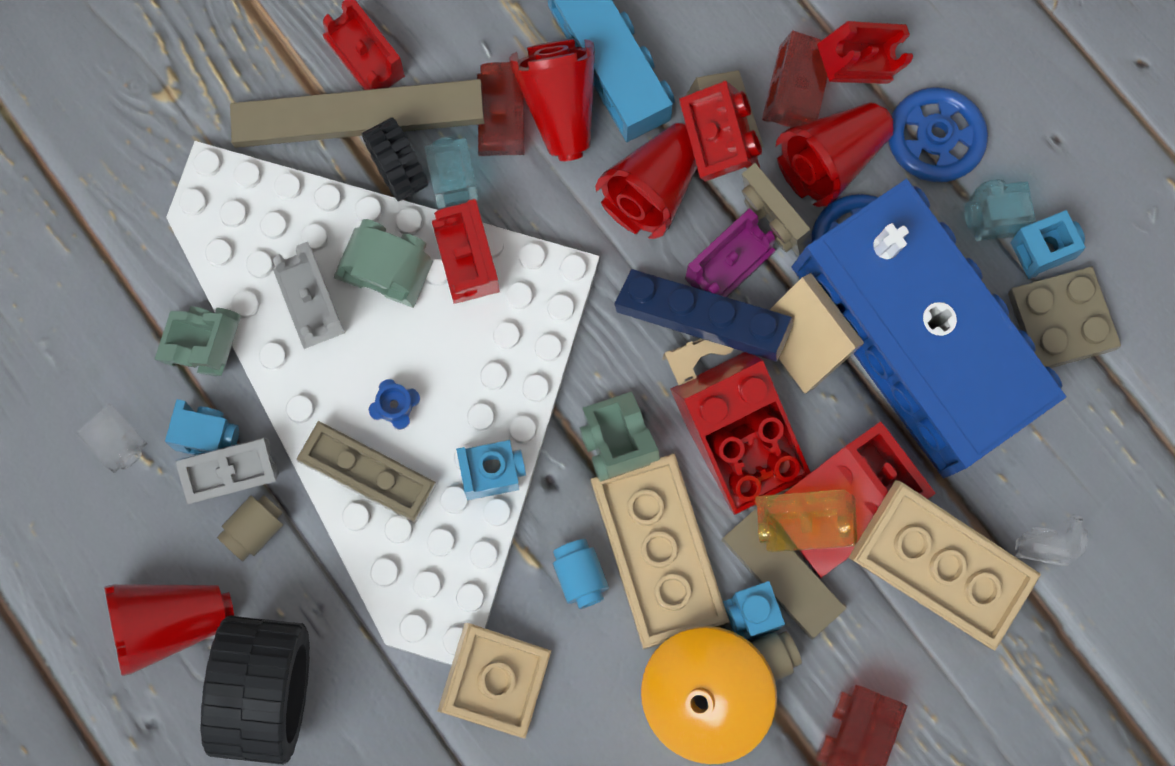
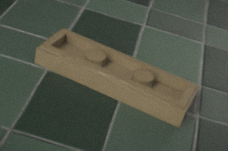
M320 421L316 423L296 458L304 466L413 523H416L436 486L435 481Z
M756 509L722 538L721 541L760 584L770 581L779 605L811 640L846 610L845 606Z

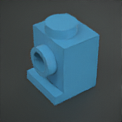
M1067 210L1020 228L1010 242L1028 279L1076 259L1086 248L1083 230L1078 222L1072 221ZM1046 242L1053 245L1054 252H1050Z
M176 399L165 442L174 451L198 455L236 445L239 437V425L229 423L227 419L223 418L224 413L219 410L199 406L197 412H194L186 401Z
M510 440L467 449L465 447L456 449L467 501L520 490L517 477L526 476L521 449L512 451ZM496 459L500 462V469L495 473H488L483 468L486 461Z
M770 581L736 592L731 599L723 601L732 631L748 641L778 631L785 625Z

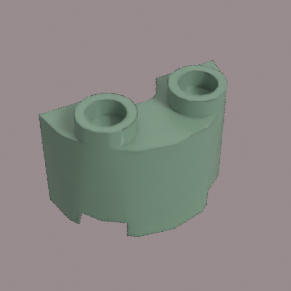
M363 219L360 226L353 230L334 274V279L361 289L362 287L373 289L388 299L414 308L433 260L424 252L427 244L422 239L411 234H403L401 238L387 233L383 225L373 220Z
M194 306L189 308V312L170 311L154 360L173 367L175 364L193 368L199 366L197 370L199 374L222 376L241 315L224 308H216L215 313Z
M632 391L582 408L587 425L579 429L587 452L596 450L597 455L592 457V462L600 482L649 466L652 462L660 460L659 450L650 430L645 426L641 410Z

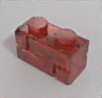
M860 685L850 687L848 693L841 691L832 712V717L839 720L833 736L824 735L816 755V760L823 762L822 766H886L908 705Z

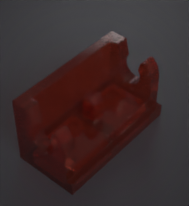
M792 30L780 44L762 116L763 121H771L792 128L818 119L828 79L817 46L822 41L821 39Z
M510 62L480 65V73L477 74V79H481L485 124L478 125V155H525L524 96L513 74Z

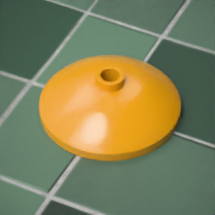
M700 626L689 628L673 635L657 648L649 659L643 674L641 699L643 710L651 729L667 748L690 761L703 764H722L745 756L764 739L775 717L777 688L768 662L751 642L727 629ZM696 695H702L707 699L708 709H700L696 706L694 701Z

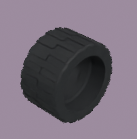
M227 616L222 620L210 649L202 692L201 741L204 751L208 756L280 765L289 762L299 737L309 677L310 642L309 633L303 623L239 616Z

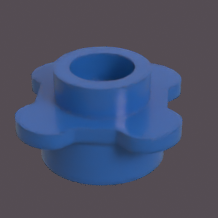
M386 379L379 384V391L376 394L375 402L369 406V414L374 420L384 419L391 422L395 429H405L410 424L409 415L412 408L419 404L420 396L415 389L407 390L405 387L396 384L394 380ZM397 401L399 405L396 408H392L390 403Z

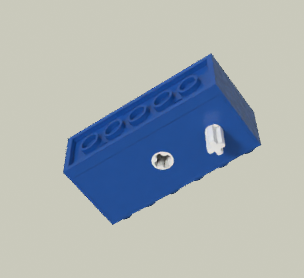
M906 178L806 246L791 268L799 279L812 273L863 340L864 344L853 354L944 479L974 464L1067 396L1061 390L1062 382L1056 372L1050 367L1044 366L1034 353L1036 348L1032 339L1024 331L1018 330L1009 319V310L1004 301L998 295L991 294L982 282L983 276L977 264L972 259L965 258L955 245L956 238L952 230L944 222L939 223L930 211V203L925 193L919 187H913Z

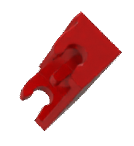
M344 0L342 2L343 13L337 19L333 20L329 14L324 17L323 25L326 32L323 34L324 40L363 90L389 88L405 77L400 56L356 0Z
M856 21L845 22L817 44L829 82L889 84L894 80L893 76L907 67L913 59V53H904L899 59L895 54L897 45L903 43L910 35L907 25Z
M476 199L436 211L434 213L436 220L432 221L453 304L499 293L498 277Z

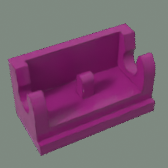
M749 208L688 264L685 280L694 288L728 297L775 253L776 250L773 248L775 236L773 232L768 231L766 234L762 232L757 225L759 222L758 216Z

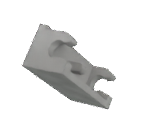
M308 242L297 245V255L291 258L284 259L282 255L278 254L273 259L276 267L273 269L304 349L345 333Z
M263 437L176 460L175 463L187 504L275 482L279 472L276 462L272 461L268 438L265 439Z

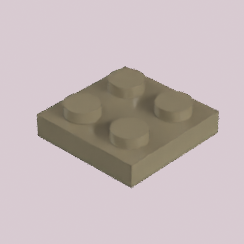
M754 163L742 173L745 188L741 192L746 198L744 203L748 209L750 208L758 216L759 221L766 217L770 222L769 226L773 230L775 241L784 252L787 253L792 249L799 257L806 246L812 243L811 229L758 165Z
M1093 266L1014 287L1008 292L1020 330L1024 331L1032 339L1036 348L1034 353L1044 366L1054 368L1116 351L1121 347Z

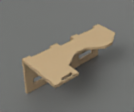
M698 339V341H691L675 350L665 352L662 360L667 359L678 385H682L697 378L693 368L701 357L710 353L725 356L732 353L734 348Z

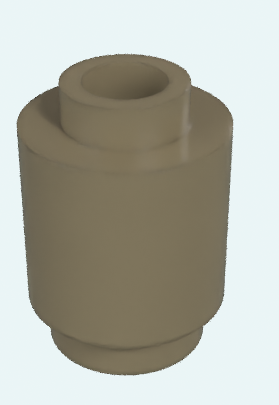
M250 495L221 526L224 530L217 538L241 561H244L250 554L255 556L281 529L283 524L278 518L283 512L265 495L258 501Z
M787 631L778 635L776 632H772L751 642L768 662L775 682L793 674V668L802 664L799 651Z

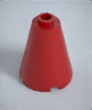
M566 39L528 47V56L521 59L518 58L517 52L509 57L513 74L548 153L552 156H558L559 161L577 160L583 157V151L590 147L595 48L594 42L584 39V48L575 47L574 39Z
M870 102L787 129L777 138L775 146L777 147L781 144L782 155L777 158V162L786 182L799 197L804 198L809 195L817 200L812 205L816 207L828 206L840 196L893 136V118L886 108Z
M674 123L610 167L597 180L595 185L596 193L602 189L605 196L600 202L603 208L618 224L636 235L641 229L651 232L648 237L650 239L662 237L666 233L696 172L697 165L686 124Z
M112 584L104 586L122 676L133 674L214 636L222 620L227 616H234L230 592L221 593L219 585Z

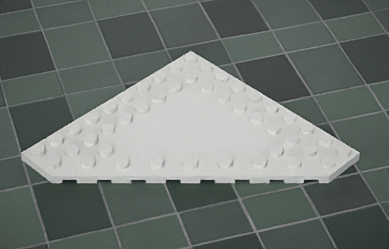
M194 141L166 218L214 312L216 308H224L241 315L232 347L384 643L395 649L452 665L464 623H470L485 629L487 627L598 268L600 256L483 223L498 277L500 292L453 304L432 221L436 220L434 213L438 211L437 209L405 200L398 202L396 198ZM363 219L373 220L383 225L387 233L401 238L403 234H411L426 242L427 245L424 252L430 256L433 263L414 308L388 299L373 289L366 287L361 289L334 279V274L353 230L360 226ZM308 242L345 333L304 349L273 269L276 267L273 259L278 254L282 255L284 259L291 258L297 255V245ZM386 379H392L396 384L405 387L407 390L413 388L419 393L420 402L412 408L409 415L410 424L405 429H395L391 422L384 419L374 420L369 414L368 409L370 404L375 402L376 394L379 391V384ZM397 401L390 403L392 408H396L399 405ZM318 421L436 482V486L416 523L363 497L296 460ZM510 440L512 451L521 449L526 476L517 477L520 490L467 501L457 448L465 447L467 449ZM496 459L485 462L483 468L488 473H495L500 469L501 464Z

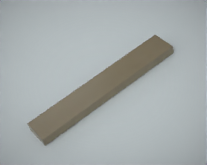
M481 79L230 103L231 142L235 148L362 136V132L391 117L397 121L403 132L485 124Z

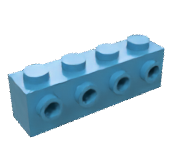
M548 0V7L566 39H574L575 47L582 48L585 47L584 39L594 42L593 86L626 143L671 120L673 103H675L673 92L665 80L659 82L652 70L655 68L650 52L645 46H638L633 37L635 31L629 16L624 11L619 13L613 3L614 0Z

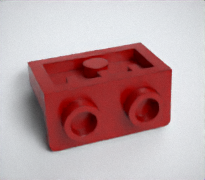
M723 81L679 98L698 173L702 180L706 182L744 167L748 169L754 163L760 168L757 156L762 155V147L754 130L750 131L746 116L751 115V107L744 91H738L729 82Z

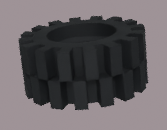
M393 117L362 132V138L366 143L365 145L371 154L373 162H375L385 184L398 202L429 185L415 151L411 148L409 140L405 137L403 130Z

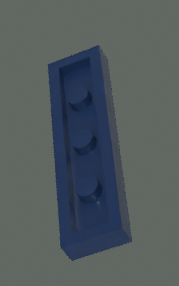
M634 269L630 270L614 303L617 313L776 362L793 327L791 316Z

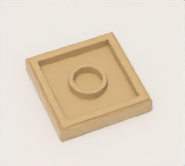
M812 273L802 277L770 309L771 311L792 317L793 327L779 360L805 394L817 387L864 344L863 340Z
M464 623L437 712L525 739L551 650L470 623Z

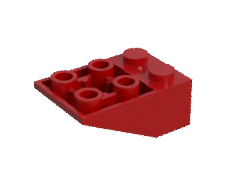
M743 352L697 375L696 379L670 389L687 429L734 515L797 484L811 473L765 363L761 358Z
M880 421L834 454L767 507L821 579L848 559L895 480L904 483L928 500L936 493Z

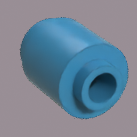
M580 539L555 549L553 554L556 561L553 562V566L567 604L577 602L579 609H583L603 601L602 592L608 590L609 585L595 548H589L587 540Z

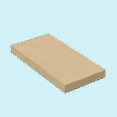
M675 453L661 457L660 460L652 462L649 466L602 482L599 481L598 477L591 478V485L643 650L661 645L673 635L689 628L700 626L719 627L728 624L729 619Z
M897 480L893 483L848 557L994 651L1041 576L1039 572Z

